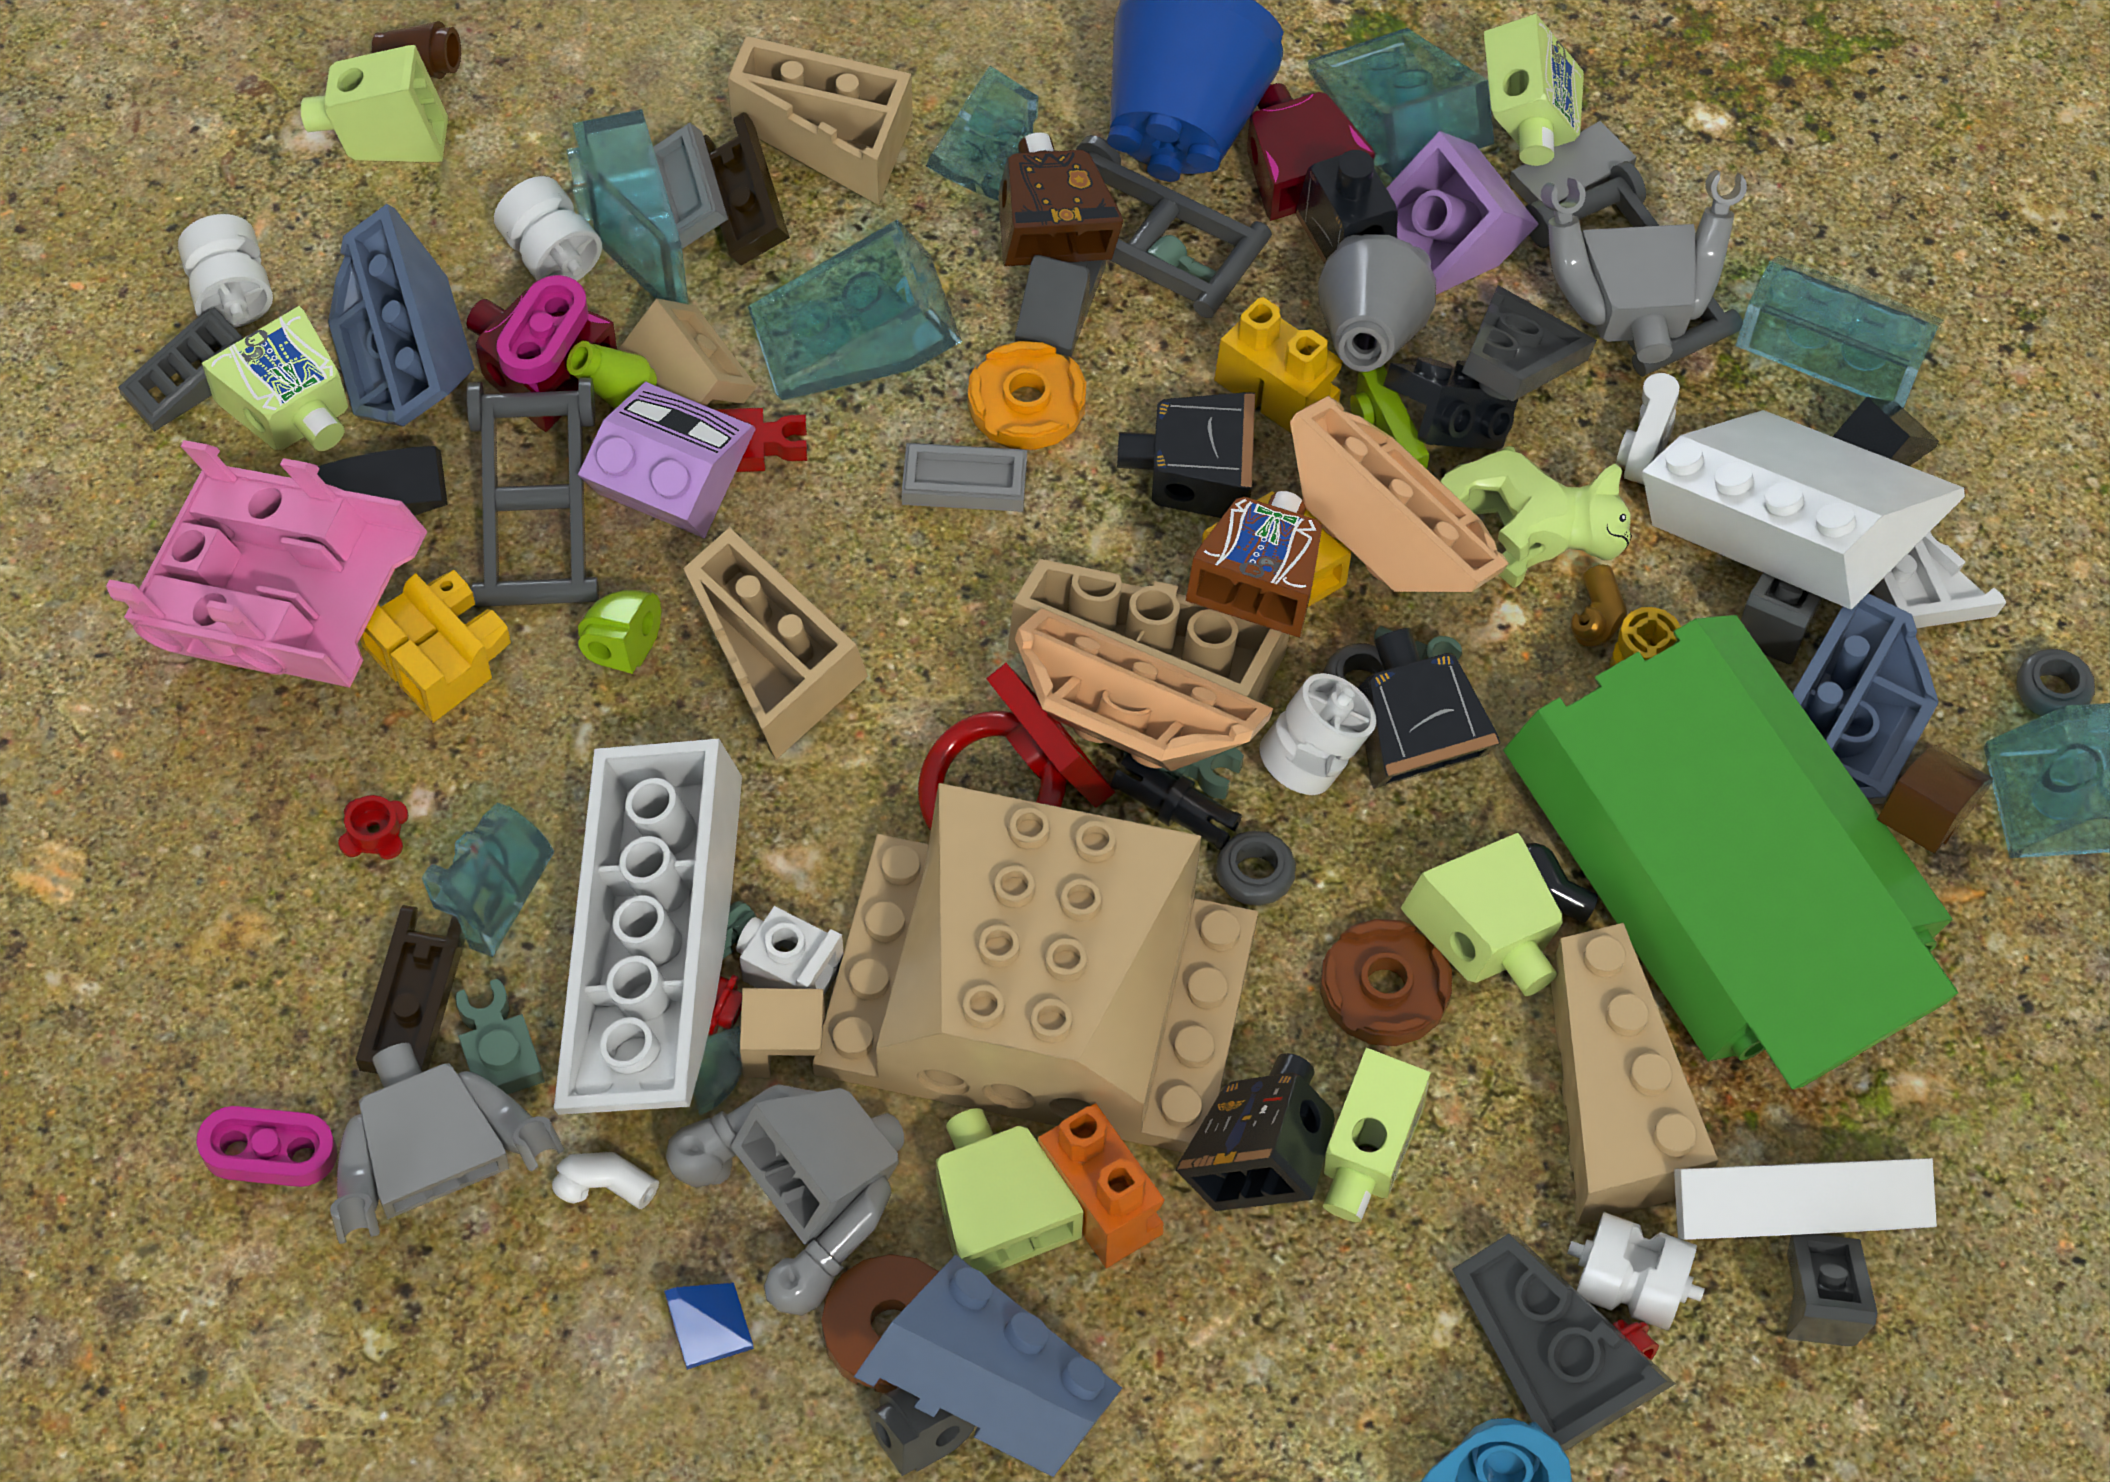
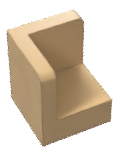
M743 988L740 1055L744 1078H770L771 1055L816 1056L821 1053L823 1025L826 1018L823 989Z

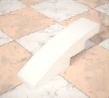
M1933 1158L1674 1169L1678 1238L1683 1240L1937 1227Z

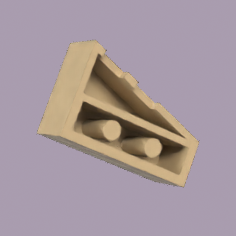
M746 36L728 76L732 124L735 125L734 117L743 112L747 113L755 125L760 140L879 205L913 120L911 73Z
M730 527L683 568L698 603L775 760L784 754L868 677L857 645Z

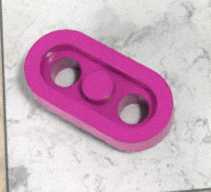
M561 275L548 276L538 280L529 288L497 340L500 367L508 378L518 383L533 384L546 380L556 372L588 319L586 294L583 287L576 280ZM556 312L565 313L564 315L559 317L551 316L553 313ZM531 356L535 357V358H532V359H525V358L531 357Z
M242 1106L224 1107L216 1110L203 1121L196 1139L199 1154L207 1169L217 1177L228 1180L304 1187L324 1179L333 1169L337 1159V1145L329 1126L318 1116L309 1113ZM238 1141L247 1143L246 1148L240 1154H225L226 1149L232 1143ZM310 1148L314 1150L312 1157L307 1161L295 1162L292 1160L294 1154L300 1149Z

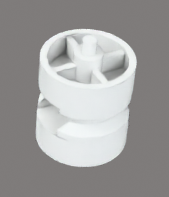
M538 176L527 179L509 190L497 205L494 213L496 228L514 250L521 253L524 265L536 281L554 275L567 276L578 281L597 263L602 252L601 238L583 216L574 212L571 199L553 178Z
M230 214L211 215L193 222L181 233L178 240V250L184 271L189 277L190 294L198 317L215 307L234 328L258 320L269 310L273 301V294L267 273L261 265V254L254 229L248 221Z
M1325 673L1310 676L1291 699L1286 711L1279 715L1260 742V756L1265 767L1276 780L1293 791L1306 795H1318L1325 792L1346 767L1349 758L1356 754L1374 731L1376 715L1373 706L1356 686L1343 678Z
M1606 1212L1602 1214L1593 1241L1587 1239L1585 1245L1571 1241L1567 1252L1571 1256L1580 1258L1578 1265L1584 1267L1576 1291L1589 1303L1608 1310H1612L1620 1303L1628 1305L1631 1318L1667 1331L1670 1329L1679 1303H1685L1687 1297L1701 1301L1705 1288L1692 1284L1694 1277L1689 1276L1697 1249L1696 1244L1659 1232L1651 1239L1645 1238L1639 1224Z

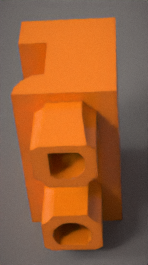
M1096 1103L1083 1108L1063 1120L1058 1126L1038 1137V1144L1080 1203L1083 1210L1082 1235L1106 1269L1163 1235L1164 1223L1156 1212L1161 1208L1165 1199Z

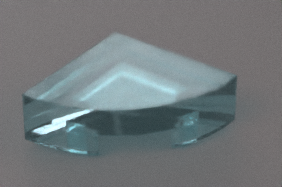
M739 1026L707 1037L702 1063L692 1096L699 1115L712 1110L722 1103L734 1090L743 1070L740 1055L741 1031Z

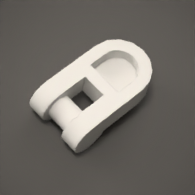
M1652 374L1644 382L1642 392L1643 404L1640 408L1637 432L1629 429L1626 430L1617 455L1616 464L1625 466L1624 479L1644 484L1642 471L1665 450L1674 428L1675 408L1680 388L1678 381L1669 374Z

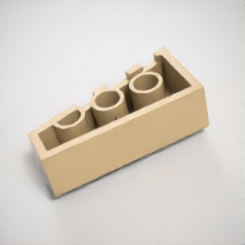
M1039 559L1013 601L1008 649L1020 654L1015 641L1017 630L1043 608L1260 702L1285 657L1289 634L1185 601L1186 595L1177 594V585L1154 581L1153 586H1135L1122 583L1120 574Z
M1624 923L1563 937L1560 939L1552 965L1557 972V976L1551 982L1557 1045L1558 1051L1561 1052L1563 1081L1561 1085L1564 1108H1567L1570 1168L1571 1172H1574L1576 1224L1581 1225L1600 1220L1603 1212L1616 1216L1676 1200L1674 1169L1714 1168L1719 1160Z

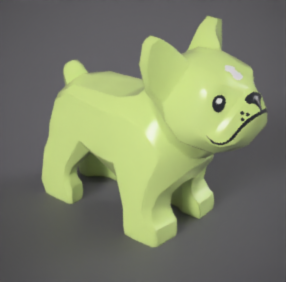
M1506 446L1501 451L1483 456L1474 462L1459 464L1447 472L1440 481L1474 514L1498 512L1504 525L1499 531L1498 540L1506 548L1503 555L1509 563L1499 576L1513 588H1516L1524 581L1527 568L1539 562L1553 559L1568 549L1583 550L1587 554L1601 560H1612L1627 548L1632 538L1629 530L1630 512L1619 496L1622 469L1617 464L1604 469L1589 485L1566 487L1552 479L1523 454L1516 452L1514 447Z

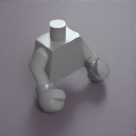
M778 1084L767 1088L729 1114L721 1111L712 1118L682 1127L668 1140L666 1160L676 1179L697 1188L710 1184H721L727 1180L731 1173L732 1158L737 1155L803 1244L807 1245L805 1250L800 1252L794 1259H782L772 1267L764 1284L767 1302L779 1312L803 1316L820 1306L834 1280L833 1277L837 1276L844 1269L841 1263L877 1227L892 1194L888 1179L899 1163L897 1152L903 1146L904 1132L898 1119L889 1113L870 1118L853 1095L842 1088L816 1092Z

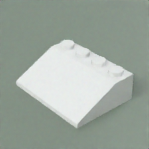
M1765 410L1680 435L1642 471L1652 526L1851 610L1965 497L1964 487Z

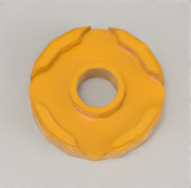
M1017 341L996 347L986 354V360L977 369L975 366L969 376L968 409L975 426L990 440L1011 449L1037 450L1058 444L1076 430L1085 415L1087 383L1079 365L1070 356L1068 361L1064 356L1056 353L1055 347L1043 342ZM1032 387L1039 390L1043 395L1035 401L1023 402L1014 398L1012 393L1018 388Z

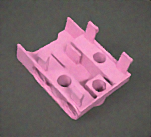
M183 440L180 447L195 461L202 471L140 588L138 589L134 584L109 579L106 587L110 597L113 600L125 602L129 606L124 618L133 625L135 632L144 640L173 653L270 674H288L350 688L363 662L358 642L395 568L415 558L428 531L402 501L344 491L327 485L317 475L320 470L317 465L283 458L280 465L291 478L226 466L217 456L220 452L217 447Z

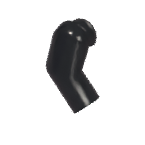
M1538 843L1526 844L1561 913L1585 923L1595 909L1598 895L1569 881L1553 851Z

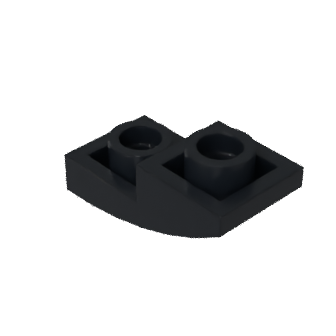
M436 446L410 447L368 453L318 466L320 470L317 475L325 484L344 491L402 501L414 516L448 505L441 450Z

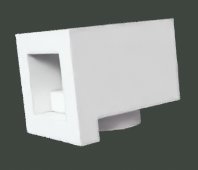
M776 906L772 908L764 921L753 917L746 924L736 948L737 952L742 954L740 956V964L744 982L756 988L823 989L824 995L838 975L844 954L842 934L832 929L827 933ZM783 946L791 951L781 952L778 950Z

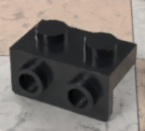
M1418 357L1416 365L1390 363L1383 386L1427 405L1417 436L1419 441L1428 445L1495 450L1503 448L1506 437L1513 425L1518 399L1514 401L1502 400L1486 394L1479 387L1478 381L1462 373L1466 361L1458 360L1455 369L1447 363L1427 357Z

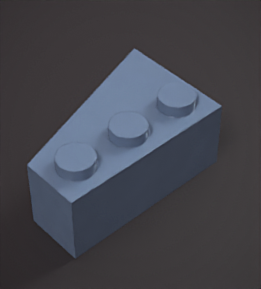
M956 1254L891 1322L854 1376L873 1387L881 1378L917 1396L914 1408L932 1417L941 1408L977 1426L974 1438L1052 1477L1056 1475L1122 1389L1121 1386L1104 1374L1097 1364L1084 1358L1048 1329L1042 1320L1028 1313L993 1285L982 1272L972 1268Z

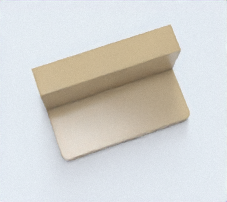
M656 298L619 347L621 351L642 355L647 359L650 367L656 373L657 387L706 407L712 399L744 404L757 387L695 305Z

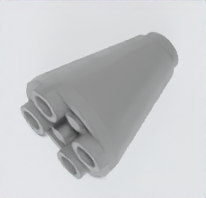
M1351 235L1344 238L1339 243L1338 248L1327 258L1318 281L1319 306L1335 350L1344 364L1360 372H1368L1382 367L1426 326L1436 303V278L1431 269L1429 255L1423 249L1412 246L1410 243L1390 235Z

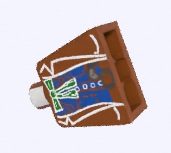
M1288 491L1274 493L1268 504L1247 497L1237 498L1195 552L1185 601L1300 638L1312 590L1322 525L1318 520L1304 516L1306 507L1303 500L1296 494Z

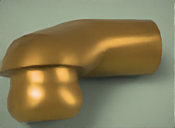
M1604 564L1591 567L1583 574L1582 578L1591 604L1586 606L1585 611L1581 615L1575 612L1570 623L1574 637L1583 646L1597 647L1606 644L1621 627L1623 620L1627 616V609L1611 566Z

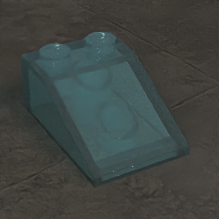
M1409 28L1308 60L1309 71L1323 93L1328 94L1375 152L1374 165L1392 178L1397 177L1439 131L1471 142L1478 149L1494 144L1488 80Z
M642 109L572 123L576 148L567 149L566 156L573 185L582 183L581 186L572 187L577 214L583 216L586 220H590L592 228L601 238L602 249L655 299L689 304L682 245Z
M898 219L748 306L776 395L782 401L912 371L962 342L930 253Z

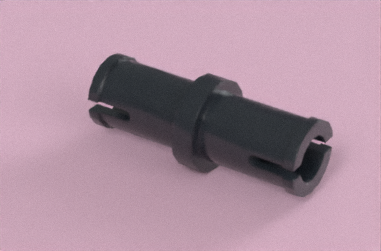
M1131 753L1126 755L1121 765L1127 771L1143 780L1138 782L1118 769L1112 779L1111 788L1120 790L1158 812V820L1171 826L1175 822L1196 835H1200L1201 838L1214 844L1219 850L1232 837L1226 831L1210 823V821L1215 820L1235 832L1242 818V814L1239 812H1234L1193 789L1195 782L1185 776L1176 779L1159 768L1144 766L1135 761Z

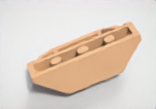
M1330 396L1321 399L1294 415L1290 425L1306 509L1321 522L1322 527L1329 535L1340 540L1366 565L1367 570L1375 578L1385 582L1394 592H1473L1502 573L1507 567L1508 561L1503 554L1497 551L1495 541L1482 520L1393 437L1364 418L1345 412L1342 404Z
M1041 608L1017 630L1015 641L1042 709L1054 720L1072 727L1074 732L1081 738L1095 743L1106 742L1131 753L1132 758L1144 766L1174 771L1250 742L1270 720L1273 708L1046 609Z

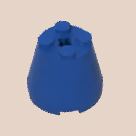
M1120 0L1114 18L1111 114L1110 131L1107 138L1108 144L1112 148L1125 152L1136 160L1147 164V172L1154 178L1162 181L1175 182L1180 179L1181 174H1199L1218 170L1224 156L1280 69L1283 59L1281 40L1284 31L1279 22L1255 0Z

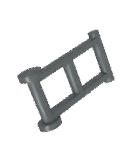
M1093 135L1086 136L1077 146L1076 150H1083L1091 155L1104 182L1154 207L1128 243L1118 239L1113 258L1110 261L1194 301L1193 307L1200 316L1212 318L1271 238L1272 232L1270 228L1259 221L1253 222L1248 227L1121 166V157L1118 151L1112 148L1105 139ZM1175 218L1235 246L1209 283L1147 253V250L1162 237Z
M1628 161L1619 163L1611 168L1610 181L1585 191L1586 197L1583 206L1573 213L1580 220L1616 204L1632 227L1659 226L1643 205L1646 199V188L1643 178L1637 168ZM1538 200L1525 206L1539 224L1529 236L1537 246L1546 248L1549 247V220L1555 217L1554 210L1547 208L1542 201ZM1712 297L1705 312L1700 316L1704 321L1703 323L1686 330L1685 334L1678 338H1670L1673 349L1670 357L1657 363H1643L1637 359L1635 354L1632 356L1633 367L1638 375L1644 377L1741 331L1743 329L1741 316L1734 309L1724 312L1714 297ZM1628 340V344L1636 353L1634 340Z
M592 377L579 378L578 390L501 394H484L482 382H469L467 386L469 427L471 432L481 431L484 582H472V592L475 600L473 607L597 602L599 600L598 577H586L584 481L578 476L583 465V427L595 426V394ZM568 415L569 484L498 487L496 418ZM570 508L572 578L499 581L498 512Z

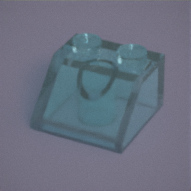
M2110 703L2063 706L1986 742L1984 752L1990 777L1993 778V790L2010 858L2110 853Z

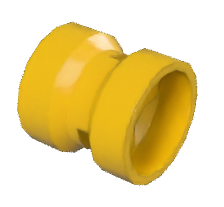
M1641 607L1631 611L1623 620L1618 641L1611 656L1610 667L1638 651L1644 660L1647 661L1673 646L1677 641L1673 631L1682 626L1673 615L1663 609Z

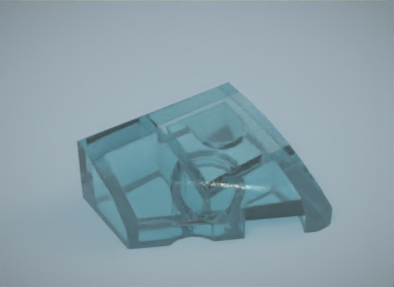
M989 66L964 102L957 118L932 152L926 166L969 190L999 201V187L1007 157L1014 153H1019L1018 144L1021 139L1033 133V125L1038 118V96L992 66Z
M497 802L482 816L474 830L466 831L455 842L453 864L448 869L431 864L422 876V881L433 907L458 918L469 948L493 957L553 856L554 850L546 837L529 820L513 808Z

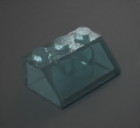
M1777 256L1769 261L1751 297L1736 346L1863 397L1894 401L1902 408H1905L1940 332L1944 319L1790 259Z

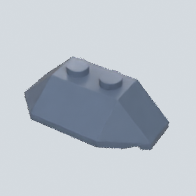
M386 204L343 236L340 254L345 257L335 279L328 323L353 414L360 419L404 427L449 395L475 368L448 277L396 209Z
M1868 593L1852 610L1844 606L1841 608L1792 694L1871 804H1883L1939 701L1926 658L1916 638L1917 629L1912 614Z

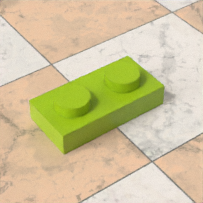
M1384 365L1368 372L1359 371L1356 393L1350 397L1352 414L1364 418L1393 437L1427 469L1430 455L1424 443L1418 440V431L1398 392L1383 386L1387 375Z

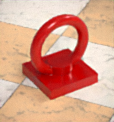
M1004 663L986 679L1012 712H982L964 718L948 728L929 750L923 762L918 782L920 810L927 827L931 831L938 784H944L947 771L953 760L964 748L975 741L987 737L1002 736L1008 739L1020 757L1041 780L1036 803L1061 807L1066 791V779L1095 808L1099 807L1116 793L1064 726L1042 709L1037 694L1007 663Z

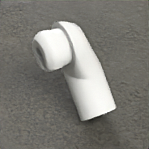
M614 1152L570 1154L556 1166L559 1173L552 1181V1189L555 1195L569 1203L574 1204L585 1200L588 1196L589 1188L606 1187L638 1209H643L649 1204L659 1186L657 1179Z

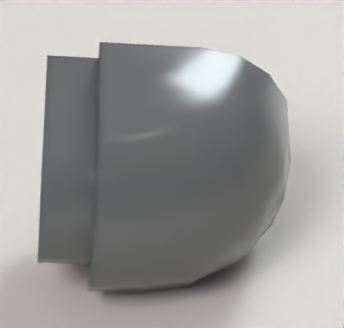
M898 1387L881 1395L880 1407L870 1411L869 1418L877 1441L899 1473L904 1476L914 1469L918 1472L957 1449L970 1436L975 1425L941 1408L932 1417L914 1408L917 1396Z

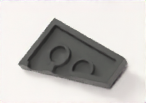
M1497 285L1462 373L1478 381L1479 387L1486 394L1498 399L1514 401L1588 361L1597 340Z
M1507 1234L1452 1269L1532 1422H1536L1543 1429V1432L1556 1440L1563 1451L1568 1450L1676 1384L1519 1237Z

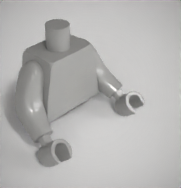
M1714 170L1707 176L1705 188L1708 195L1713 199L1712 207H1707L1704 210L1696 233L1694 224L1582 231L1579 218L1574 216L1573 213L1577 212L1584 204L1586 197L1584 186L1578 180L1568 177L1567 186L1569 194L1567 199L1559 204L1557 199L1558 191L1556 184L1548 182L1541 189L1542 202L1547 208L1554 210L1555 217L1549 220L1550 261L1554 278L1573 309L1584 321L1596 326L1601 338L1608 342L1634 340L1637 359L1643 363H1657L1670 357L1673 350L1670 338H1678L1684 335L1689 321L1703 315L1719 283L1734 220V213L1729 208L1730 205L1740 202L1747 190L1746 180L1740 173L1737 172L1735 176L1734 189L1729 194L1723 196L1717 192L1720 171Z
M410 1043L390 1046L378 1052L372 1058L383 1089L365 1095L359 1100L361 1114L353 1116L348 1121L343 1133L337 1169V1200L330 1207L338 1243H346V1235L358 1228H368L371 1237L380 1234L375 1214L379 1199L388 1220L508 1170L509 1164L505 1150L520 1154L527 1169L533 1171L538 1168L535 1157L539 1153L548 1149H555L560 1154L565 1149L548 1118L532 1117L515 1100L486 1078L470 1071H463L457 1074L450 1063L422 1072Z

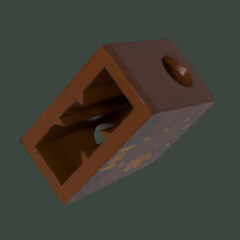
M1039 132L1025 136L1018 144L1019 153H1014L1007 157L999 187L998 199L1004 267L1031 265L1035 255L1065 262L1112 260L1124 221L1091 155L1083 150L1055 151L1052 139L1046 133Z

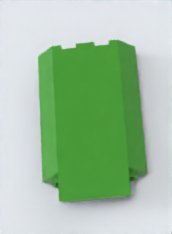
M1737 615L1695 618L1673 631L1677 639L1673 646L1647 661L1644 660L1639 651L1595 676V681L1599 685L1595 691L1567 707L1559 697L1538 709L1503 751L1616 923H1624L1635 952L1707 1061L1737 1056L1740 1061H1743L1766 1050L1790 1088L1796 1089L1806 1086L1947 1004L1959 993L1931 954L1937 945L1934 937L1953 919L1888 827L1877 820L1879 815Z

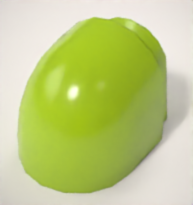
M622 590L610 593L597 600L578 625V635L580 637L578 646L583 655L595 664L633 674L636 667H641L658 636L662 613L658 595L639 590Z

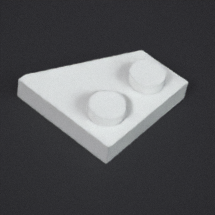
M1931 532L1873 588L1877 598L1911 613L1916 628L1996 617L2006 604L2003 595L1995 588H1992L1985 594L1960 571L1965 561L1948 545L1938 542Z

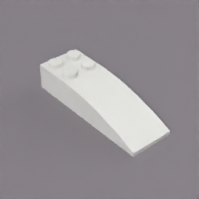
M720 739L594 749L554 1110L558 1115L690 1107L715 1006L725 949L742 775Z

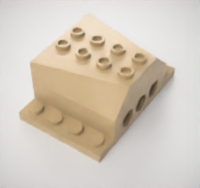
M939 783L929 844L881 834L876 836L824 1021L822 1051L813 1060V1073L816 1076L973 1109L980 1108L987 1112L1058 1126L1066 1118L1096 1103L1122 1140L1184 1153L1221 1091L1257 925L1258 911L1194 898L1201 843L1200 835Z

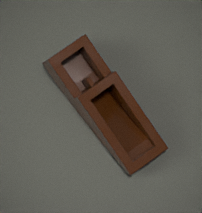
M1937 745L1931 746L1920 755L1898 780L1877 820L1935 854L1943 843L1947 844L1992 784L1993 778Z

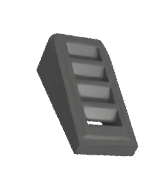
M213 307L196 318L118 387L120 394L155 432L212 396L203 366L196 370L191 364L198 359L201 363L242 340L243 337ZM217 347H219L220 350L217 351L216 353H214V352L212 351V350L216 349ZM176 373L184 380L178 387L169 378ZM155 386L166 396L159 404L148 393Z

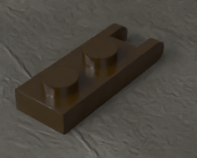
M745 112L733 118L738 136L716 148L708 135L705 134L703 136L728 220L720 224L729 256L741 266L790 238L755 125Z
M402 905L356 1056L359 1071L378 1074L372 1061L373 1056L390 1046L400 1043L411 1044L422 1072L429 1069L469 927L468 915L454 913L447 935L444 936L415 931L418 908Z

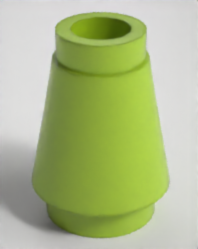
M581 341L571 349L567 358L568 372L576 376L578 380L579 378L592 377L594 392L614 409L644 382L657 385L656 373L642 355Z

